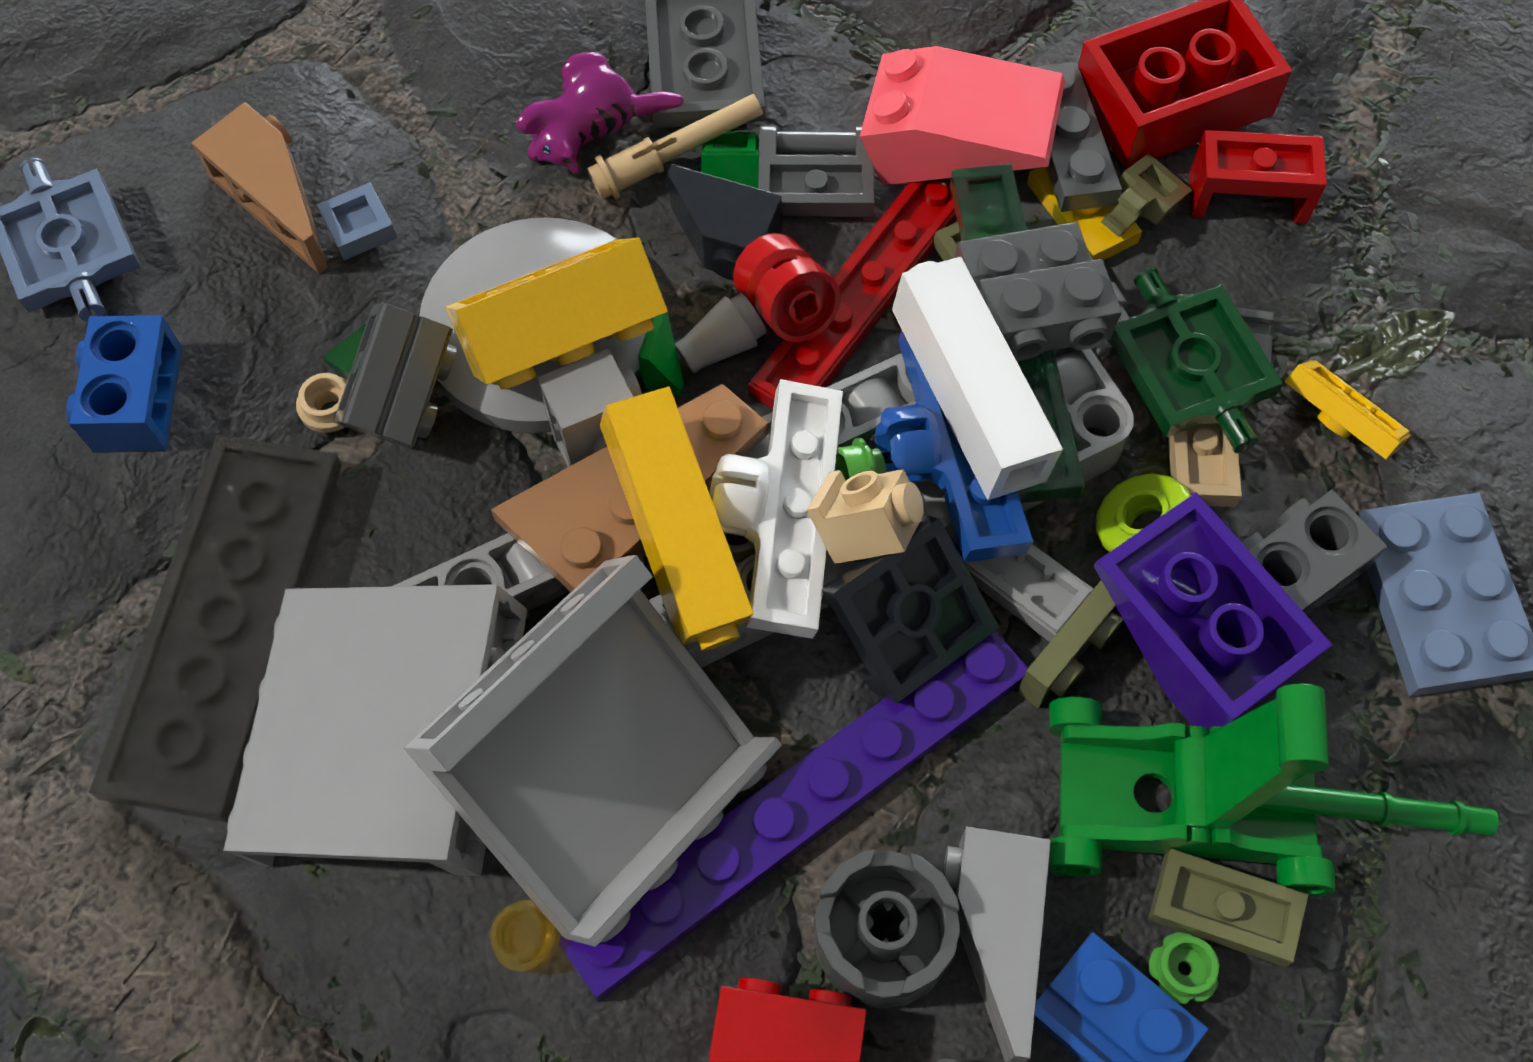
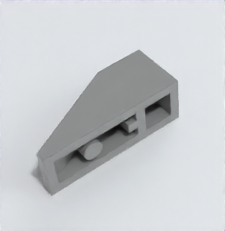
M966 826L959 842V847L947 846L943 874L958 899L959 934L1005 1062H1026L1030 1059L1051 840Z

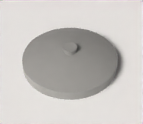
M546 217L512 221L488 229L471 238L455 250L432 277L425 291L419 316L434 320L453 329L448 344L457 347L454 364L445 381L436 379V384L443 394L461 411L487 425L523 433L552 432L537 377L566 365H560L559 361L551 362L547 360L533 366L537 376L522 384L500 390L499 385H493V383L486 385L473 376L445 306L603 245L616 238L598 228L578 221ZM646 333L625 341H619L618 337L608 339L606 336L593 342L596 350L594 354L609 348L619 369L622 370L630 367L639 383L641 373L638 354Z

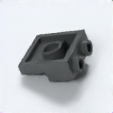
M1078 222L961 241L957 244L954 257H961L1016 361L1035 358L1044 351L1072 346L1078 350L1090 349L1106 340H1110L1122 311L1102 259L1091 260Z

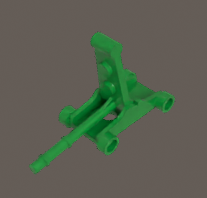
M1291 684L1280 687L1276 691V699L1223 727L1212 726L1210 729L1202 726L1185 727L1183 723H1166L1141 727L1103 725V704L1099 701L1083 697H1065L1049 703V732L1060 737L1059 837L1050 839L1048 872L1055 875L1093 877L1102 874V849L1165 854L1171 848L1200 858L1276 864L1277 884L1308 894V897H1317L1335 893L1334 862L1323 858L1322 846L1318 845L1316 815L1369 821L1381 827H1388L1390 824L1443 830L1447 831L1450 835L1456 836L1462 833L1493 836L1498 830V814L1496 810L1491 808L1466 806L1461 801L1441 803L1392 797L1388 792L1368 794L1315 787L1314 773L1322 772L1329 768L1325 691L1320 686ZM1146 777L1157 778L1164 782L1171 793L1170 807L1159 813L1144 810L1135 800L1133 792L1135 783Z

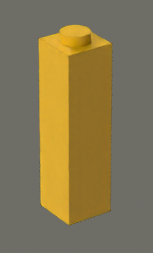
M670 386L605 405L600 428L675 635L684 646L698 641L701 651L711 650L740 638L737 628L743 626L754 613Z

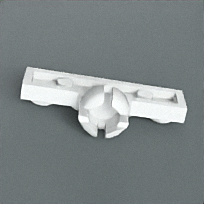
M780 379L775 391L768 456L756 459L726 454L721 457L717 464L709 494L723 532L747 538L754 544L756 553L750 595V605L754 615L747 621V628L813 639L818 631L822 599L821 589L823 588L827 549L807 509L828 473L835 471L843 391Z

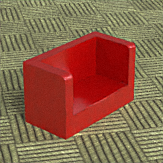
M1205 130L1189 171V187L1192 189L1190 192V216L1193 218H1203L1213 193L1292 197L1294 223L1307 224L1327 185L1323 137Z

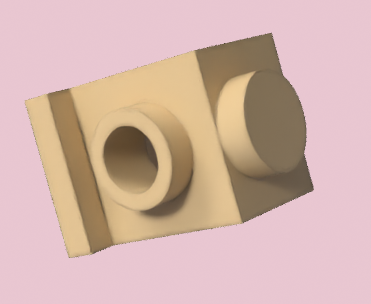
M904 469L877 474L874 471H865L845 480L841 470L829 472L807 509L834 564L905 552L925 513L921 493L918 487L909 481Z

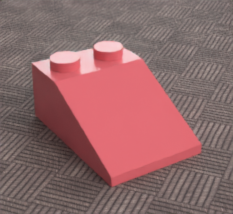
M939 46L912 50L902 49L882 54L859 137L882 185L1048 167L1065 80L1063 74L1059 72Z

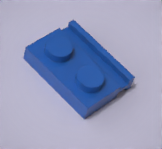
M1093 932L1086 938L1035 1003L1034 1022L1079 1062H1184L1208 1030L1206 1026Z

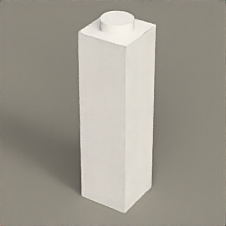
M957 257L939 263L927 261L902 273L892 311L987 501L1046 482L1063 448L963 259Z

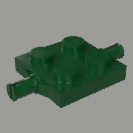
M1152 267L1148 272L1147 270L1142 271L1135 277L1134 284L1138 287L1149 307L1140 315L1118 322L1109 341L1163 435L1166 438L1200 424L1218 423L1231 444L1234 453H1241L1243 448L1245 451L1257 444L1259 437L1255 435L1242 411L1250 405L1276 396L1283 382L1223 285L1197 294L1171 295L1157 268Z

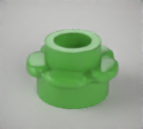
M855 438L852 446L837 448L835 471L841 470L845 480L865 471H874L877 474L886 473L885 461L881 451L878 448L871 449L866 445L863 438Z
M1177 932L1165 937L1163 946L1161 948L1157 947L1152 951L1149 958L1150 975L1158 980L1159 988L1178 1004H1186L1191 999H1194L1196 1002L1205 1001L1217 989L1219 960L1212 947L1202 939L1188 933ZM1185 962L1190 966L1191 972L1189 975H1182L1179 972V963Z

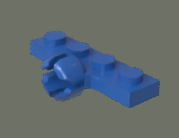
M901 331L898 343L916 404L885 408L881 413V422L876 426L875 443L876 448L881 451L883 458L893 461V463L885 464L886 472L904 469L909 481L912 483L928 481L939 486L945 498L963 562L1026 554L1033 544V539L1018 492L1015 491L987 501L903 331Z

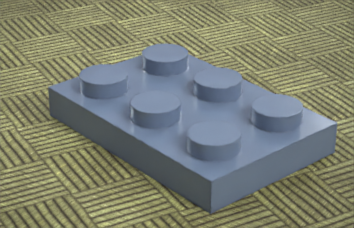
M1480 492L1356 512L1387 545V548L1367 570V574L1409 697L1533 678V633Z

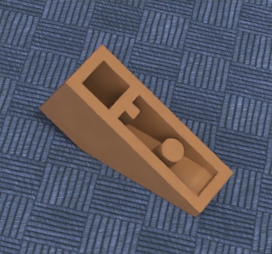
M244 102L191 142L212 181L318 274L328 268L301 178L288 148V145L292 143V139L285 127L274 116L269 114L264 118Z

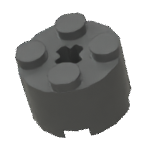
M876 849L865 850L841 863L822 887L814 919L816 957L829 982L842 993L852 996L853 1001L863 1003L868 1008L877 1009L906 1006L932 990L946 972L955 955L960 933L958 899L944 874L923 857L913 853L907 856L894 851L875 853ZM879 916L884 924L890 917L895 919L900 924L896 935L897 941L889 942L887 938L883 941L876 939L871 934L874 925L873 918Z

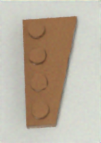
M723 384L678 407L707 489L711 487L712 477L722 456L726 454L745 456L768 435V422ZM608 447L595 452L491 509L494 520L570 592L605 560L637 555L644 549Z

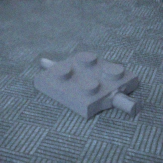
M30 158L35 172L27 160L23 161L20 169L22 174H24L29 190L13 202L0 206V253L18 300L29 313L72 296L79 318L83 321H88L89 316H93L90 307L96 316H103L105 308L100 301L95 287L105 281L141 267L104 179L96 168L71 179L52 181L43 159Z

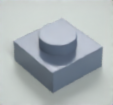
M371 182L317 204L343 260H347L397 238L393 224Z

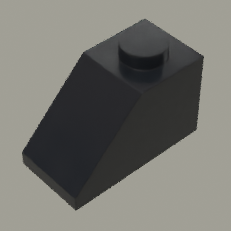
M671 164L667 174L672 211L704 268L714 271L725 279L734 281V267L739 255L746 246L761 236L781 233L782 195Z

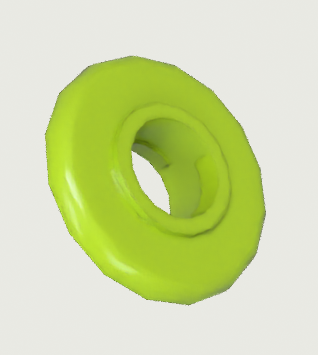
M1155 473L1133 476L1117 484L1104 497L1096 514V533L1103 548L1110 552L1142 529L1131 528L1133 521L1140 514L1155 510L1162 512V516L1190 497L1191 494L1187 487L1173 477Z

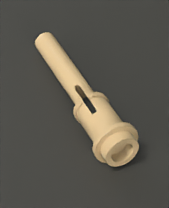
M751 94L653 143L649 137H646L643 141L605 160L599 155L595 157L596 164L587 168L588 173L602 200L611 195L616 200L620 198L619 191L656 173L663 172V163L763 115L762 108L756 96Z

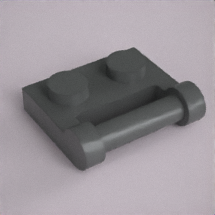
M760 125L758 189L782 195V216L873 217L874 166L859 137L862 126H855V132L777 131L776 125ZM776 154H848V155H776Z

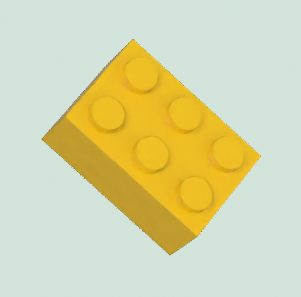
M640 238L615 239L445 306L473 376L486 385L491 383L499 385L500 390L508 389L533 379L537 376L533 366L547 360L551 362L559 361L560 365H566L594 354L596 350L593 342L606 336L608 339L618 337L619 341H625L647 333L655 328L651 318L668 312Z

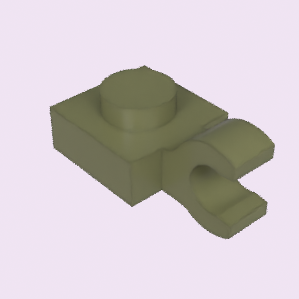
M1148 153L1121 175L1119 182L1122 191L1118 198L1120 203L1103 218L1101 223L1118 237H1121L1140 216L1148 218L1157 225L1182 204L1192 189Z

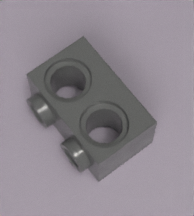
M1333 489L1313 504L1306 498L1297 501L1277 519L1276 524L1280 528L1266 538L1259 532H1256L1242 542L1266 571L1274 572L1284 580L1286 586H1281L1282 589L1307 616L1367 572L1387 548V545ZM1311 536L1326 541L1332 551L1319 547L1312 540Z

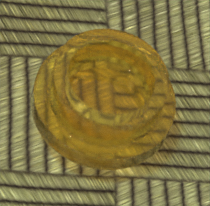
M521 900L505 907L497 914L490 929V943L498 961L506 968L520 973L533 972L546 965L555 954L560 939V932L532 900Z

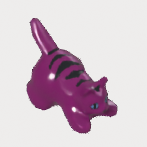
M583 52L568 58L562 68L564 80L563 94L555 99L534 102L526 107L518 117L516 127L523 134H533L531 144L527 150V156L530 160L534 162H552L557 166H564L570 169L574 174H578L580 168L577 155L585 144L600 137L616 133L630 123L633 116H642L677 108L684 103V99L680 94L663 90L636 95L626 79L611 69L604 55L596 52Z

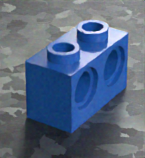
M162 315L89 316L85 340H81L77 346L76 361L79 374L75 393L70 394L68 397L66 413L70 427L76 431L93 453L165 452L167 450L182 345Z

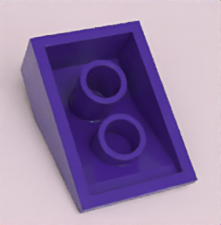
M1197 492L1100 558L1094 565L1095 570L1163 692L1192 726H1202L1208 729L1212 726L1223 727L1253 711L1273 696L1278 688L1286 686L1302 674L1333 645Z

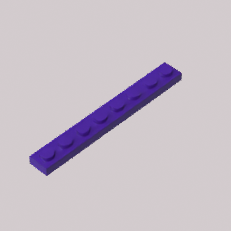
M994 631L897 704L884 698L726 814L713 831L700 839L694 840L676 859L678 862L677 869L666 882L655 889L648 890L629 910L631 914L630 919L616 936L608 941L599 943L596 947L568 940L563 936L556 939L557 943L597 1001L600 1002L1019 687L1028 667L1002 637Z

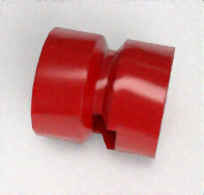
M777 233L761 236L748 244L737 259L733 270L735 288L738 293H742L749 300L756 312L759 313L761 319L774 333L784 340L802 342L813 339L826 330L836 317L840 306V289L836 280L789 236Z

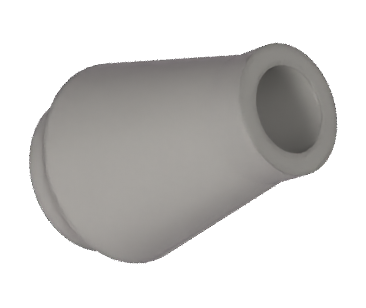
M739 293L732 299L724 296L682 339L675 343V347L688 369L694 374L706 366L757 347L756 340L765 335L767 331L752 304L742 293Z

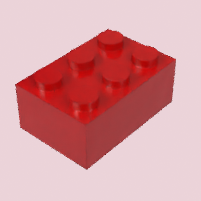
M1200 0L1086 40L1083 43L1078 63L1101 132L1125 170L1148 153L1156 159L1200 143L1205 130L1233 131L1273 116L1292 73L1290 66L1243 0Z

